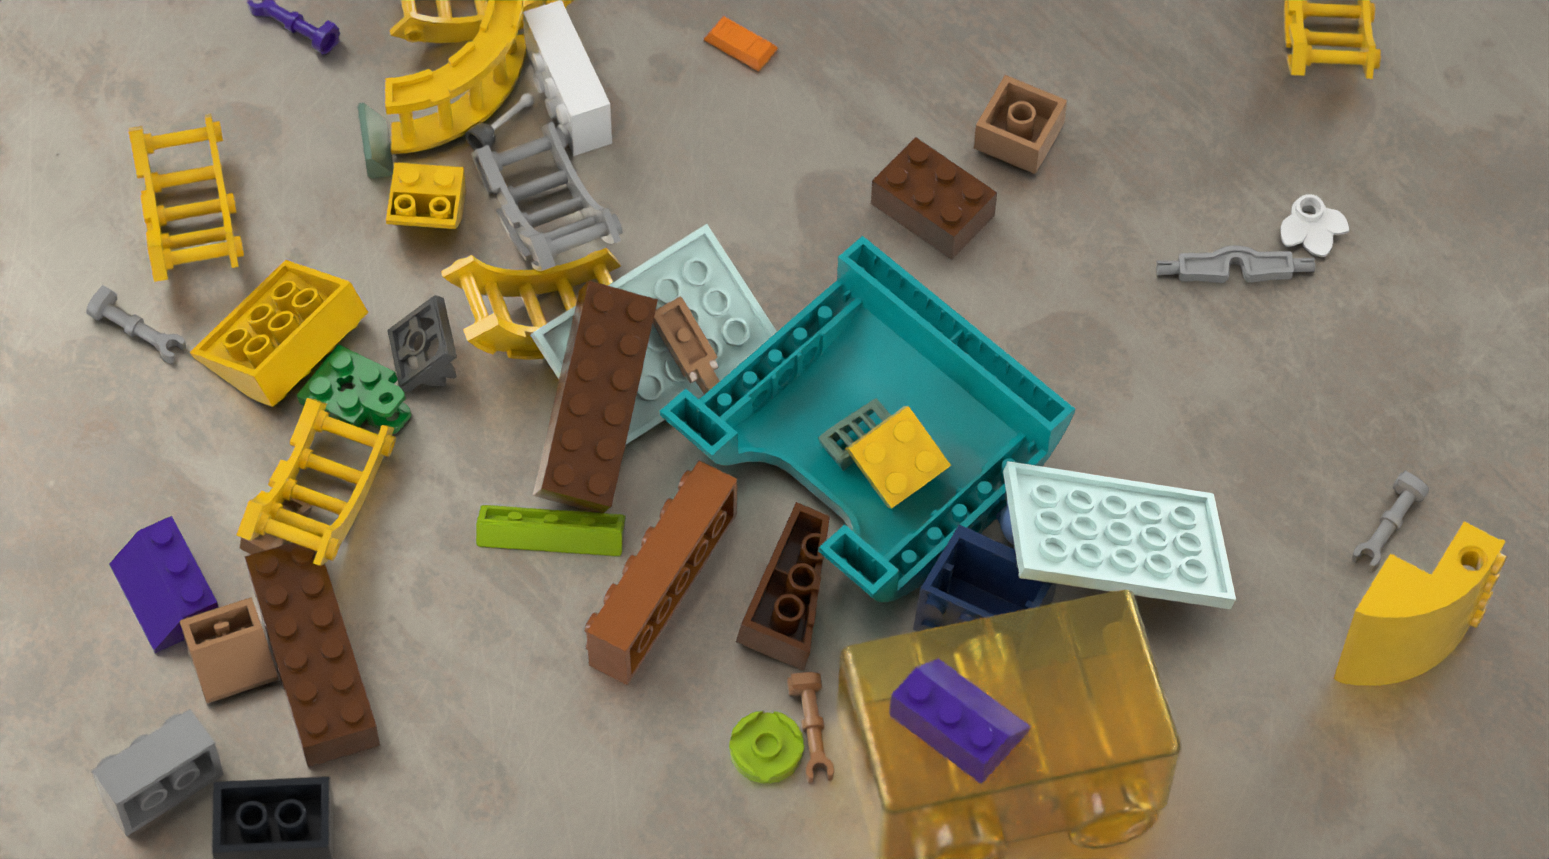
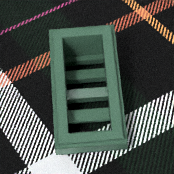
M877 398L844 418L818 437L821 446L843 471L853 464L854 460L847 450L842 451L836 442L842 439L847 446L854 443L847 435L851 430L859 438L865 435L858 426L862 421L865 422L870 430L875 428L877 425L869 417L874 412L882 421L891 416Z

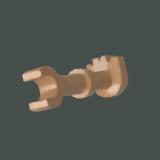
M817 672L791 674V677L787 678L789 696H801L804 719L801 721L802 731L807 733L810 760L805 769L806 780L808 783H813V770L823 768L827 773L828 781H832L834 765L831 760L826 758L821 732L825 728L824 719L819 716L816 692L822 689L821 675Z

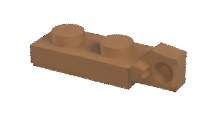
M681 296L656 309L653 325L684 377L687 378L690 384L696 381L705 395L720 382L714 370L719 368L715 360L717 355Z

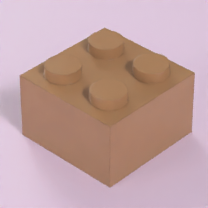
M1004 75L976 124L974 149L1036 174L1064 125L1067 100Z

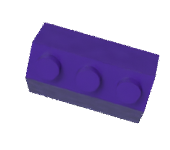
M172 516L138 530L109 563L154 653H158L185 640L180 620L219 608L214 594Z
M939 658L916 667L891 694L889 715L980 784L990 776L1029 732L1031 727Z

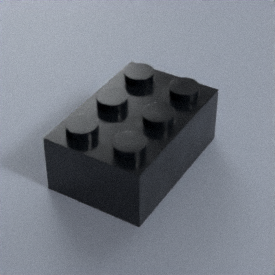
M329 776L213 782V858L333 859V791Z

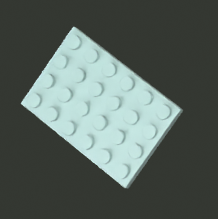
M707 224L608 285L658 299L656 309L681 296L717 355L715 360L719 368L714 370L719 381L777 332ZM576 306L530 335L558 379ZM653 324L626 445L664 421L665 419L660 416V410L685 388L697 398L704 395L696 381L690 384L687 378L684 377Z
M1007 462L1003 474L1019 578L1224 609L1232 608L1236 597L1213 493Z

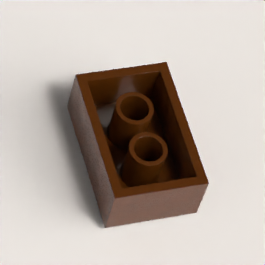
M917 137L872 180L871 204L951 260L995 216L997 192Z

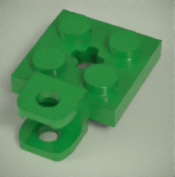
M339 344L296 395L299 404L303 406L307 398L326 403L325 412H328L331 418L356 427H360L367 419L370 426L379 430L381 425L393 427L392 434L398 433L412 416L409 406L403 402L406 400L403 389L395 384L398 380L395 371ZM347 383L353 384L354 388L352 390L346 388L343 392H340L342 385ZM394 413L399 414V417L394 421L386 419L392 417Z

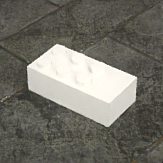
M562 0L523 12L526 54L535 71L533 78L539 93H545L547 97L545 105L551 119H557L559 123L557 128H561L573 156L612 144L610 102Z

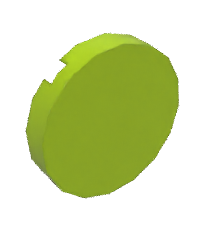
M764 710L753 712L741 718L732 730L729 743L731 762L737 771L750 781L763 784L780 782L791 776L801 765L804 754L802 731L794 720L783 713L776 711L764 713Z

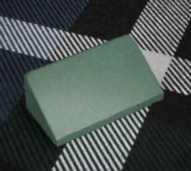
M359 103L357 108L367 176L370 179L392 176L394 168L387 121L365 103Z

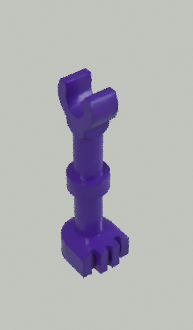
M252 0L247 1L251 14L275 18L283 23L285 29L290 32H299L311 39L313 49L321 54L329 53L340 42L338 38L341 35L339 27L329 20L320 28H317L306 22L303 15L296 11H287L277 5L274 0H262L263 2L255 3Z

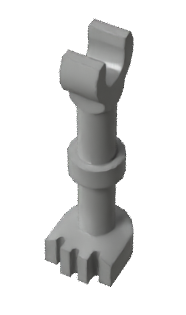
M102 285L91 298L86 309L87 315L96 320H100L103 317L110 319L123 327L124 332L131 337L137 335L154 345L160 352L161 358L165 362L173 364L175 362V354L169 351L168 348L176 346L181 350H185L186 342L184 338L178 334L167 335L160 333L144 324V319L134 314L131 316L115 307L117 293Z
M1407 471L1400 473L1393 484L1395 492L1400 494L1390 511L1387 510L1380 518L1381 524L1371 539L1366 543L1359 544L1354 549L1353 562L1356 563L1361 555H1369L1372 558L1368 569L1370 572L1378 568L1382 547L1392 532L1400 529L1403 524L1402 518L1413 501L1422 502L1429 492L1428 486L1421 479Z

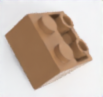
M252 597L180 620L185 642L206 703L279 680Z

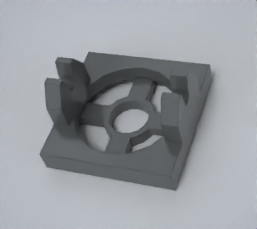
M434 295L387 330L398 384L406 392H410L421 383L429 386H445L447 384L446 377L453 379L457 377L455 368L450 363L457 358L445 300L443 297ZM419 334H422L423 344L421 348L415 352V339ZM437 337L439 342L438 350L435 356L429 359L427 351L431 341ZM412 355L417 358V369H412L407 360Z

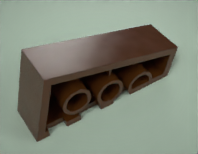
M798 502L795 503L743 618L736 642L803 671L811 651V640L824 556L818 551L819 547L827 540L829 515Z

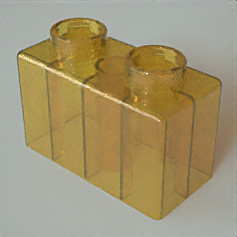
M1119 590L849 645L840 652L837 713L876 859H1003L1008 851V843L1067 831L1071 842L1081 848H1107L1142 836L1158 820V811L1163 810L1167 806L1181 752V741L1136 599L1131 590ZM939 658L1031 726L1029 732L982 784L889 715L891 694L916 667Z

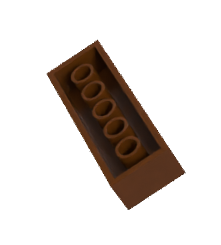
M588 281L579 290L532 496L596 513H604L612 507L658 299L593 281Z
M289 543L245 556V561L306 765L311 767L380 746L375 719L326 565L319 566L313 564L317 551L295 543Z

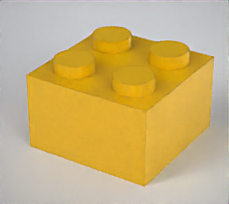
M909 406L902 407L845 448L887 508L891 509L951 466Z

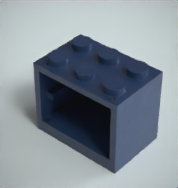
M959 524L920 588L913 630L928 640H936L953 648L963 656H970L979 660L995 671L1014 676L1051 611L1057 583L1019 578L1015 549Z

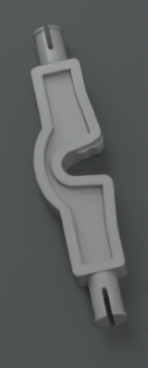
M1226 246L1213 253L1179 254L1178 261L1157 260L1156 271L1157 275L1179 274L1180 281L1224 283L1229 279L1230 265L1237 264L1241 267L1244 279L1247 282L1292 279L1293 272H1315L1314 257L1293 258L1290 251L1257 252L1245 246Z

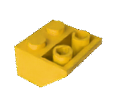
M395 162L386 224L456 229L463 218L466 197L464 167Z

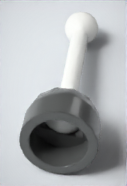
M529 93L523 94L520 102L491 126L486 123H479L470 128L465 134L469 145L474 150L487 145L491 148L496 141L494 131L523 107L531 106L534 102L533 96Z

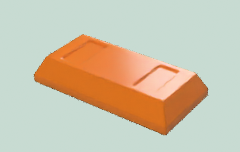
M725 16L704 37L705 42L758 72L778 50V47Z

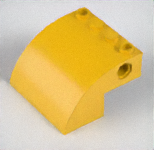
M1464 521L1432 575L1390 553L1354 612L1333 679L1343 684L1381 686L1406 681L1422 675L1440 664L1455 650L1469 627L1477 628L1485 615L1486 606L1493 595L1492 590L1500 577L1499 572L1507 559V556L1502 554L1506 541L1503 539L1499 540ZM1463 565L1471 566L1475 571L1467 570Z

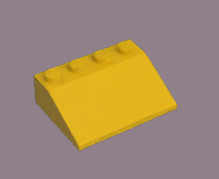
M285 260L194 347L190 354L194 359L249 398L273 407L276 403L283 400L287 393L302 378L306 377L311 369L325 355L329 354L348 332L355 329L369 312L350 281Z

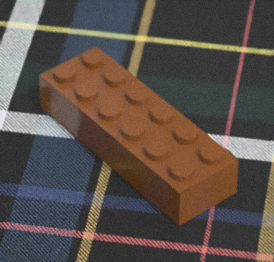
M700 460L692 471L687 470L683 474L678 485V493L674 499L668 498L660 512L661 519L655 528L650 526L642 538V548L636 556L631 555L628 558L622 571L623 577L617 585L613 583L609 587L604 597V606L599 613L594 612L590 616L584 632L587 633L586 650H588L589 666L626 685L631 681L737 516V479Z

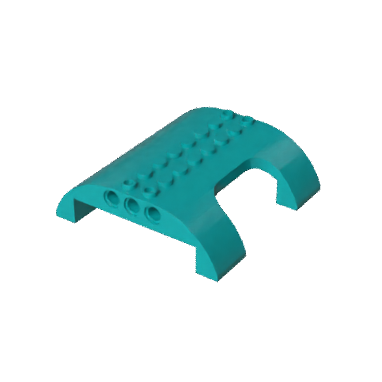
M861 236L838 256L837 280L704 396L698 399L685 388L660 410L662 418L716 464L726 466L750 461L776 465L791 474L839 515L847 525L844 524L819 547L818 552L874 600L883 603L895 601L923 585L959 524L981 534L997 519V513L1007 505V493L1003 474L1007 462L1043 467L1059 444L1075 414V408L864 236ZM875 398L891 415L902 407L909 406L951 464L949 468L892 509L887 508L855 462L843 471L818 440V437L829 428ZM875 412L869 416L876 425L883 422ZM864 421L858 425L865 434L870 431V428ZM853 430L847 433L853 442L859 439ZM842 439L836 442L842 451L848 447Z

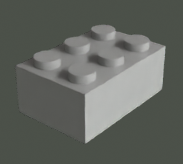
M191 709L183 714L171 716L164 722L162 727L149 735L139 736L131 743L130 747L117 755L107 756L99 762L95 769L91 770L103 804L126 837L224 775L215 742Z

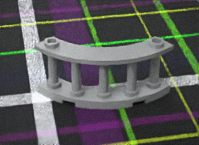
M553 121L541 127L544 134L542 138L501 153L491 152L489 145L476 149L471 153L488 195L496 194L502 206L496 209L507 233L526 261L535 260L531 264L538 271L556 266L554 259L557 258L559 253L599 238L609 244H615L621 241L619 235L622 234V227L617 215H611L609 208L601 207L591 197L579 179L564 147H567L565 136L560 127L555 128ZM550 149L559 169L558 172L515 188L511 185L506 186L500 173L503 170V166ZM563 184L567 185L573 197L529 215L526 212L521 213L517 206L520 200ZM577 211H581L585 217L583 220L545 234L533 229Z

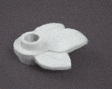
M1307 194L1301 196L1293 203L1291 215L1282 221L1280 229L1281 239L1286 247L1302 243L1303 247L1310 254L1326 257L1332 249L1333 235L1348 233L1349 225L1341 212L1326 208L1319 197ZM1304 212H1311L1313 215H1309Z

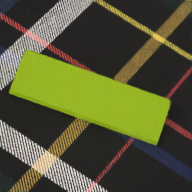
M481 505L476 523V544L479 547L621 556L626 515Z

